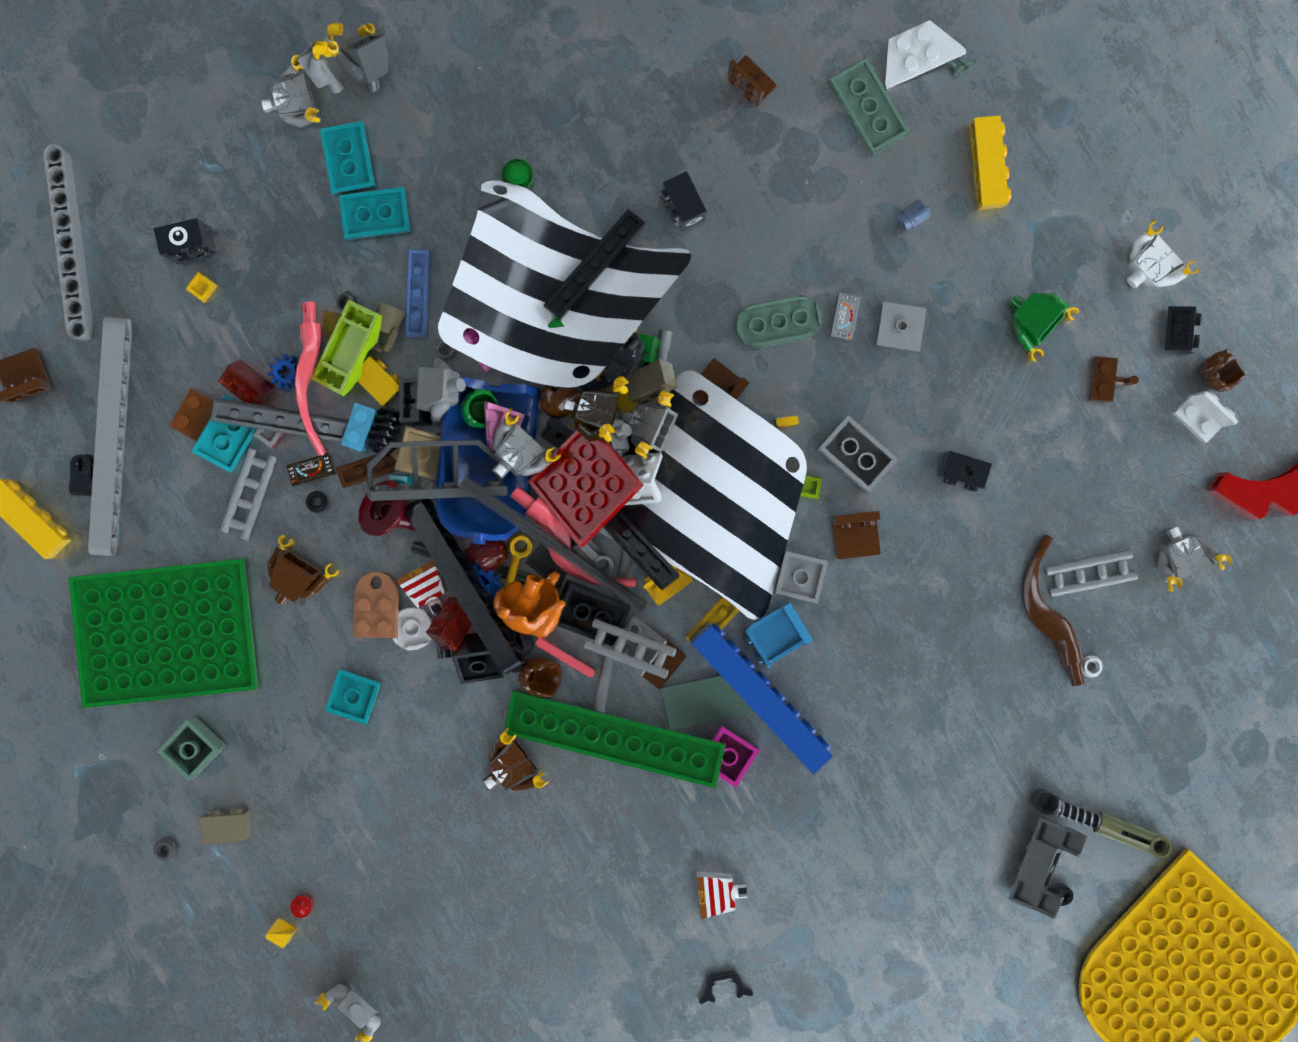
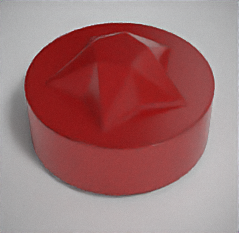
M305 894L296 896L290 904L291 913L297 918L307 917L314 907L311 897Z

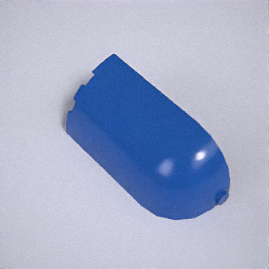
M460 377L465 381L466 387L464 391L459 392L458 403L451 406L443 415L440 440L478 439L488 448L486 427H470L462 418L460 404L463 398L474 389L489 390L497 399L499 406L524 414L521 428L534 440L536 439L540 388L527 384L500 383V386L488 385L487 381ZM458 445L459 485L465 477L472 481H478V485L487 484L489 480H496V474L492 471L496 463L478 445ZM440 446L435 486H442L443 482H452V446ZM509 471L503 477V484L507 486V495L495 496V498H498L502 503L507 504L509 508L511 507L518 514L525 517L526 509L511 498L510 495L518 486L530 495L531 485L528 483V480L532 475L523 476L520 474L516 477ZM476 497L435 498V509L441 524L451 534L472 539L474 544L485 545L486 540H506L519 529L517 528L518 525L515 527L516 523L512 525L513 522L510 523L511 520L508 522L509 519L506 520L507 517L503 519L504 515L502 517L501 515L499 516V513L496 514L497 511L494 512L492 508L489 509L490 506L487 508L488 504L485 506V503L482 504L483 501L480 503L481 499L478 501V498L475 499Z

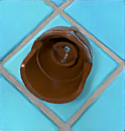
M545 385L539 396L538 407L553 418L565 417L568 415L564 414L566 401L579 403L583 391H579L575 387H557L555 389L553 386Z

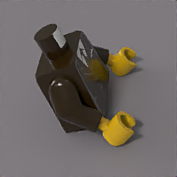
M619 376L611 385L589 392L585 391L582 393L579 403L566 401L564 414L575 416L574 428L587 441L602 440L610 442L612 440L610 434L616 432L613 424L619 407L618 392L626 394L628 388L625 384L629 382L623 376Z

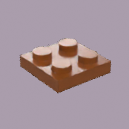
M190 388L169 426L197 441L212 415L213 400Z

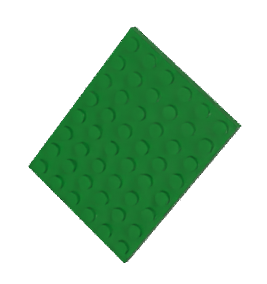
M245 559L68 577L82 708L259 689Z

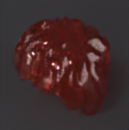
M486 540L485 545L471 542L470 546L464 550L467 557L473 558L484 572L498 569L508 559L506 544L501 540Z

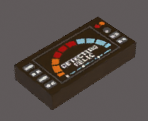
M330 453L286 465L292 486H298L336 474Z

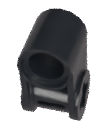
M79 454L70 460L69 491L72 496L92 495L94 457L92 455ZM81 462H86V467L81 466Z

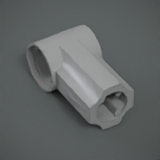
M592 540L584 547H579L574 542L571 548L584 560L586 559L597 567V562L600 559H606V565L600 568V570L606 574L611 572L613 568L612 560Z

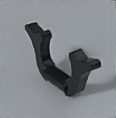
M733 971L712 974L707 979L706 990L699 999V1003L715 1002L712 987L716 983L728 981L736 983L738 987L737 998H741L743 995L753 996V991L745 987L739 975Z

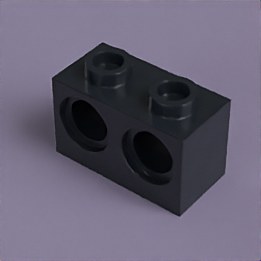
M418 377L399 379V423L409 426L432 425L431 412L417 409Z

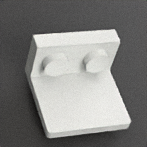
M1210 391L1190 394L1172 413L1202 443H1207L1222 427L1236 425L1239 422L1234 417L1235 413L1228 407H1223L1218 402L1219 398Z
M660 452L647 453L646 459L640 455L622 457L624 462L644 484L625 505L660 502L662 495L654 480L663 457Z

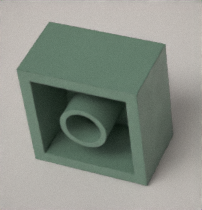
M193 716L187 719L156 752L190 782L197 778L227 745L201 720Z

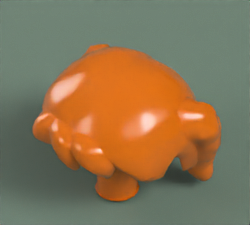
M553 571L546 579L530 574L526 576L524 586L519 581H515L497 591L493 600V608L498 617L510 629L516 632L535 635L539 638L547 637L558 624L562 609L565 606V602L559 599V594L555 588L560 574Z

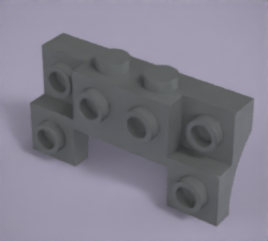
M1040 817L1032 840H1029L1025 846V852H1027L1025 858L1020 861L1017 867L1018 876L1009 900L1055 919L1064 898L1049 891L1048 887L1062 851L1064 850L1080 857L1088 836L1045 817Z

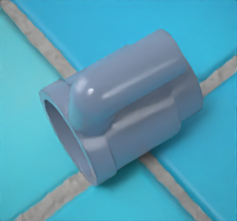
M918 199L902 210L901 214L897 216V220L905 231L910 228L913 229L930 218V208Z

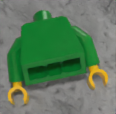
M1033 292L1026 300L1019 295H1015L1009 303V306L1017 310L1013 315V327L1017 338L1024 349L1029 351V360L1037 362L1033 357L1036 351L1039 356L1043 357L1044 355L1043 351L1035 348V346L1039 347L1063 318L1066 321L1075 320L1070 316V311L1073 314L1079 313L1078 308H1069V304L1055 293L1038 294Z

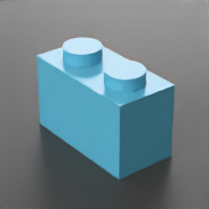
M355 403L341 445L367 453L369 448L365 442L370 439L369 433L373 431L372 425L376 423L375 417L379 415L378 410Z

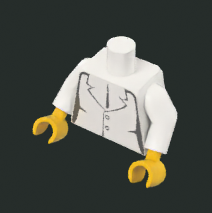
M1157 219L1151 220L1149 229H1145L1133 242L1130 252L1131 261L1128 266L1134 273L1127 278L1128 284L1133 288H1137L1142 282L1147 287L1153 285L1158 288L1171 286L1188 277V274H1196L1201 268L1199 267L1197 270L1190 269V264L1196 260L1189 261L1186 268H1183L1184 262L1158 235L1163 230V224L1159 229L1152 227Z

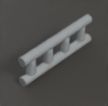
M251 448L247 450L220 531L226 533L229 532L230 527L241 530L240 538L246 540L250 538L277 457L272 455L268 456L267 461L255 457L257 450ZM252 465L264 469L260 482L248 478ZM244 486L257 490L253 502L240 498ZM237 506L250 510L245 523L233 519Z
M1132 550L1045 567L1046 576L1053 575L1056 588L1049 589L1050 596L1056 597L1137 580V572H1129L1126 559L1133 558ZM1117 561L1120 574L1107 577L1105 564ZM1096 566L1099 579L1086 581L1083 568ZM1075 570L1077 583L1065 586L1062 573Z
M597 619L593 621L592 627L598 629L594 642L587 640L584 648L662 678L667 677L668 670L662 667L667 655L675 656L676 648ZM606 633L618 637L614 649L602 645ZM626 640L638 644L634 657L622 653ZM646 648L658 651L654 664L642 660Z

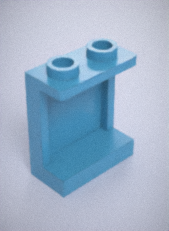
M790 602L783 604L744 628L747 634L743 635L750 647L754 645L758 651L755 656L761 666L766 664L768 668L772 666L771 664L795 649L813 641Z

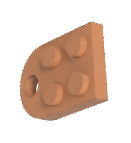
M368 573L358 581L355 587L353 637L398 638V585L386 573ZM376 577H379L382 581L379 589L373 587V580Z

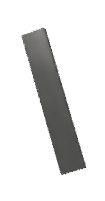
M214 397L211 421L308 437L298 411ZM309 413L313 429L319 439L342 442L349 420Z

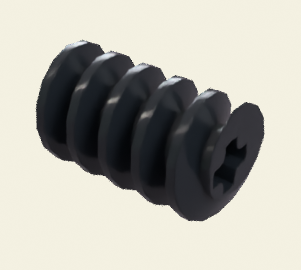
M388 407L379 408V415L375 417L376 423L372 425L373 431L369 433L370 439L365 442L366 446L373 452L378 453L388 442L397 441V438L392 434H399L400 430L396 428V425H403L399 423V410ZM388 452L385 455V457L391 456V454Z

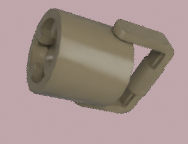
M378 302L375 312L382 315L380 332L387 334L388 337L384 346L377 342L371 349L378 352H390L406 313L388 304Z

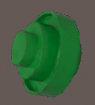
M512 159L503 166L501 177L503 182L528 189L533 183L534 174L530 164L525 160Z

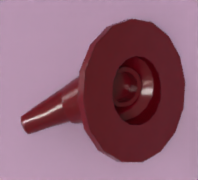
M385 480L376 485L384 484L388 485V488H397L398 483ZM367 494L363 498L359 508L358 521L361 529L368 535L380 536L388 533L394 527L416 531L405 513L406 500L371 501Z

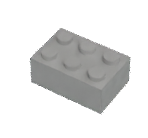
M849 415L844 417L816 449L864 493H869L898 460Z

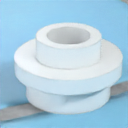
M1092 655L1083 658L1084 662L1080 663L1083 675L1091 678L1098 676L1103 667L1101 660ZM1090 662H1092L1094 665L1092 670H1088L1087 665Z

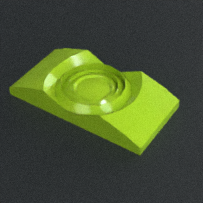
M348 299L311 380L345 396L362 376L363 361L367 353L378 341L382 315Z

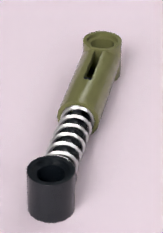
M1037 789L1031 795V804L1043 814H1059L1060 817L1065 816L1067 820L1070 818L1074 822H1080L1081 825L1086 824L1088 828L1093 827L1094 833L1152 854L1157 858H1166L1172 851L1170 840L1158 832L1150 831L1103 812L1094 814L1091 810L1086 811L1084 807L1079 808L1076 804L1065 803L1063 799H1059L1058 796L1053 795L1046 789ZM1048 797L1047 805L1041 806L1042 798ZM1128 833L1142 837L1143 841L1129 836ZM1160 840V847L1154 850L1155 842Z

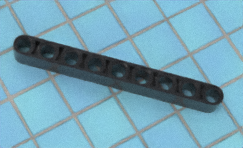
M415 499L405 507L408 519L497 667L504 674L510 673L526 662L522 649L508 626L498 617L493 608V601L453 535L441 524L431 499Z

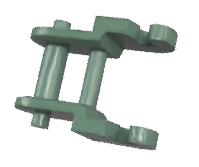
M958 57V61L962 64L960 68L957 67L953 60L945 63V65L949 64L955 71L954 76L960 75L961 70L964 68L966 70L978 61V58L976 57L970 63H965Z

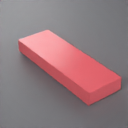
M544 637L537 639L535 643L537 647L586 676L593 677L596 668Z

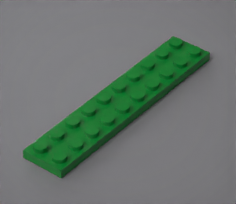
M517 690L512 691L504 730L509 728L507 734L511 736L516 734L518 738L711 788H716L726 747V743L549 698L533 696Z

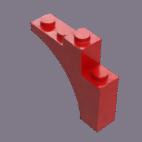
M1298 462L1284 473L1261 481L1239 478L1229 472L1219 473L1208 489V492L1251 520L1264 518L1270 510L1269 506L1285 516H1295V514H1298Z

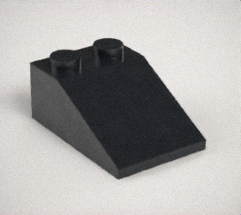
M567 579L559 597L560 600L565 602V606L562 609L556 626L595 640L598 629L592 627L595 619L623 628L631 606ZM606 633L603 643L612 646L618 637Z

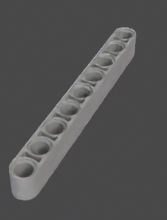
M50 144L44 149L43 156L66 331L71 338L86 342L94 336V324L72 157L62 147ZM61 153L60 158L55 161V156ZM63 174V180L58 183V177ZM66 196L65 203L61 204L62 197ZM69 217V223L64 226V220ZM69 239H72V244H71V246H70L69 248H67V247H66L67 241H68ZM74 261L75 266L70 270L69 264ZM77 282L78 287L72 292V285ZM80 304V311L75 313L76 305ZM83 326L82 334L78 335V328Z

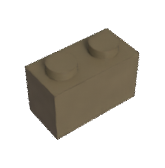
M658 359L637 370L627 384L630 401L646 404L648 401L658 398L661 391L664 390L670 393V391L678 388L672 363Z
M242 807L231 808L229 812H221V809L208 810L205 815L200 817L202 844L248 840L252 836L250 810L243 811Z

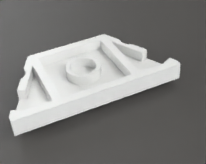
M931 20L890 38L887 54L886 90L965 55L966 49Z

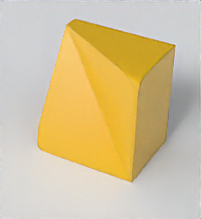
M278 918L265 935V938L284 948L291 940L297 928Z

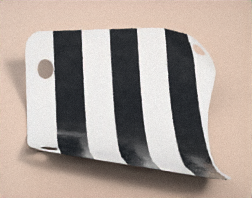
M487 181L481 187L476 220L440 318L438 332L441 339L449 346L506 374L543 385L567 388L578 387L592 381L607 366L618 349L625 344L688 266L691 260V253L687 249L682 248L651 249L627 245L564 316L561 322L565 327L549 328L548 325L555 316L546 310L543 305L602 238L565 220L527 188L503 181ZM493 186H504L507 189V193L499 195L494 192ZM472 328L477 331L480 337L477 344L471 345L464 340L463 332L465 329ZM584 365L590 369L588 376L582 379L575 378L572 374L573 370L578 366Z
M688 370L678 375L676 378L678 388L670 391V393L674 394V397L670 399L671 407L668 408L677 413L678 416L661 453L663 457L654 479L662 495L659 503L624 505L620 511L668 563L713 589L732 603L746 617L753 620L760 619L769 608L807 471L805 456L796 443L773 425L702 375ZM697 390H703L708 394V402L703 406H698L693 402L692 396ZM652 448V450L650 449L648 453H659V452L656 451V450H654V449ZM634 450L633 452L629 453L628 455H638V454H637V453L635 452V450ZM789 457H795L799 460L800 467L795 473H791L786 469L785 463ZM604 528L599 531L604 536L613 539Z

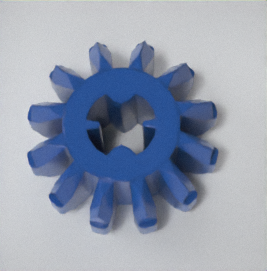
M283 354L282 360L277 356L274 358L276 365L269 364L273 371L267 372V375L273 377L270 383L273 385L277 384V389L282 390L285 388L286 391L290 392L292 386L295 388L296 369L299 361H297V357L294 355L289 358L287 354ZM289 369L291 372L287 374V377L284 376L283 372Z

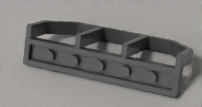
M478 439L388 442L366 465L367 497L371 501L473 497L474 494L471 496L472 493L468 494L466 491L464 492V489L461 490L459 488L458 445H478L496 465L500 461ZM452 446V482H443L442 486H434L433 483H420V487H418L417 447ZM392 447H411L412 487L411 484H397V488H388V485L380 484L374 485L373 489L372 468ZM497 475L496 480H489L487 484L479 485V487L481 486V488L493 496L507 495V486L503 484V478L501 479Z

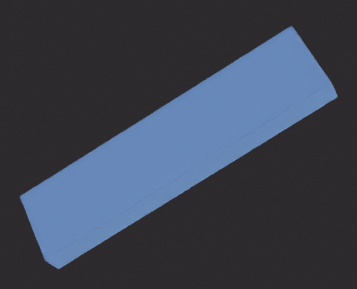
M408 249L405 337L428 338L431 250Z

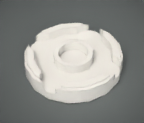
M416 606L400 610L398 638H393L394 642L406 650H418L426 646L434 634V622L431 615L424 609L417 608Z

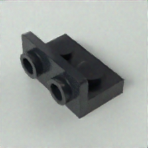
M1168 306L1165 351L1195 353V348H1199L1200 335L1196 334L1197 326H1201L1202 313H1198L1196 306Z
M550 416L540 436L559 449L574 431Z

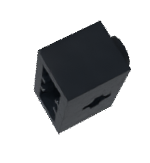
M953 451L945 452L938 477L944 478L943 482L956 486V483L965 485L964 489L977 492V489H985L992 463ZM960 469H965L966 472H969L968 476H963Z

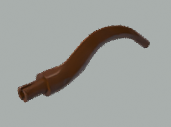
M1045 534L1026 571L1023 589L1024 604L1030 620L1057 646L1062 666H1067L1072 686H1080L1085 684L1080 665L1081 662H1084L1076 633L1065 617L1044 603L1039 592V565L1053 540L1052 537Z

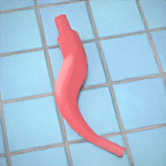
M302 302L303 323L299 324L302 353L296 369L295 390L303 425L317 454L321 456L326 453V450L313 429L307 404V387L316 369L320 352L321 324L316 323V302Z
M518 486L510 497L526 509L524 514L540 526L548 535L550 534L557 541H560L564 546L566 545L572 550L569 533L543 500L539 497L535 500ZM552 549L549 550L555 563L567 574L589 584L602 585V583L599 585L600 582L597 583L598 580L595 581V578L594 580H592L593 577L590 579L591 575L588 577L589 574L586 575L584 570L582 571L581 569L579 571L577 566L574 568L575 564L572 566L573 563L571 565L570 562L567 563L568 560L565 561L566 558L563 560L564 557L561 558L562 555L559 556V553L557 554L556 552L554 554V551L551 552ZM613 578L625 587H636V578Z

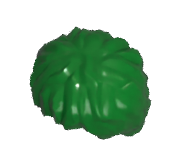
M474 389L463 398L460 404L462 418L470 427H486L484 402L487 401L498 405V401L491 391Z

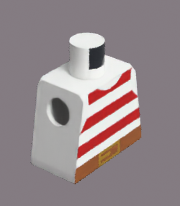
M434 560L396 580L417 608L428 604L433 615L445 609L439 597L448 592L443 576Z
M696 872L701 919L734 911L735 899L747 898L746 884L733 885L731 874Z

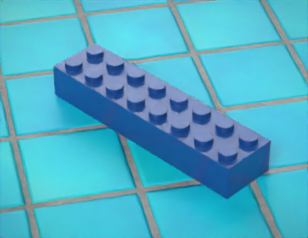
M707 621L689 638L691 644L814 775L833 757L829 752L831 749L830 745L820 734L817 737L814 735L816 730L805 718L802 721L799 719L801 714L790 702L787 705L784 703L787 699L775 686L772 689L769 687L771 682L761 671L757 673L754 671L756 666L746 655L741 657L738 654L741 651L731 639L726 641L723 638L726 635L716 623L711 625Z

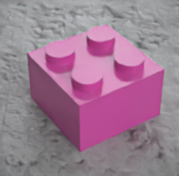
M721 723L710 740L726 743L719 777L736 788L760 749L757 745Z

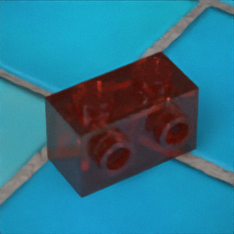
M241 359L228 365L218 380L222 386L243 402L257 405L265 403L275 388L273 384Z
M448 597L426 631V634L440 648L453 651L457 649L472 625L457 598Z

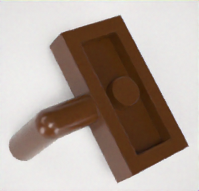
M1095 356L1093 357L1089 400L1111 403L1114 399L1115 385L1131 386L1137 384L1139 378L1135 375L1127 378L1117 377L1118 358Z

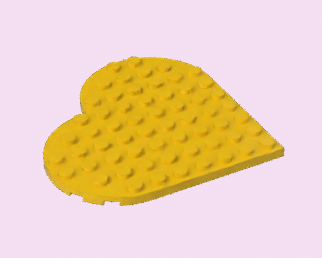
M1186 848L1091 949L1080 973L1079 999L1088 1023L1105 1042H1190L1195 1036L1202 1042H1279L1289 1034L1298 1021V955L1277 931L1194 853Z

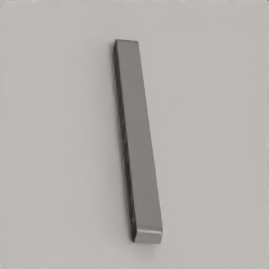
M105 317L102 327L88 541L90 555L115 556L118 547L132 324L129 318Z

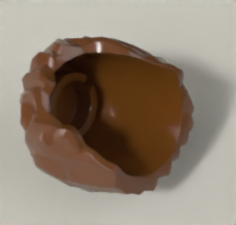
M1228 349L1216 352L1207 358L1200 369V374L1206 386L1217 392L1232 389L1246 376L1243 368Z
M535 657L523 664L519 670L518 681L522 689L530 695L543 698L552 697L557 692L561 682V667L559 664H555L548 659Z

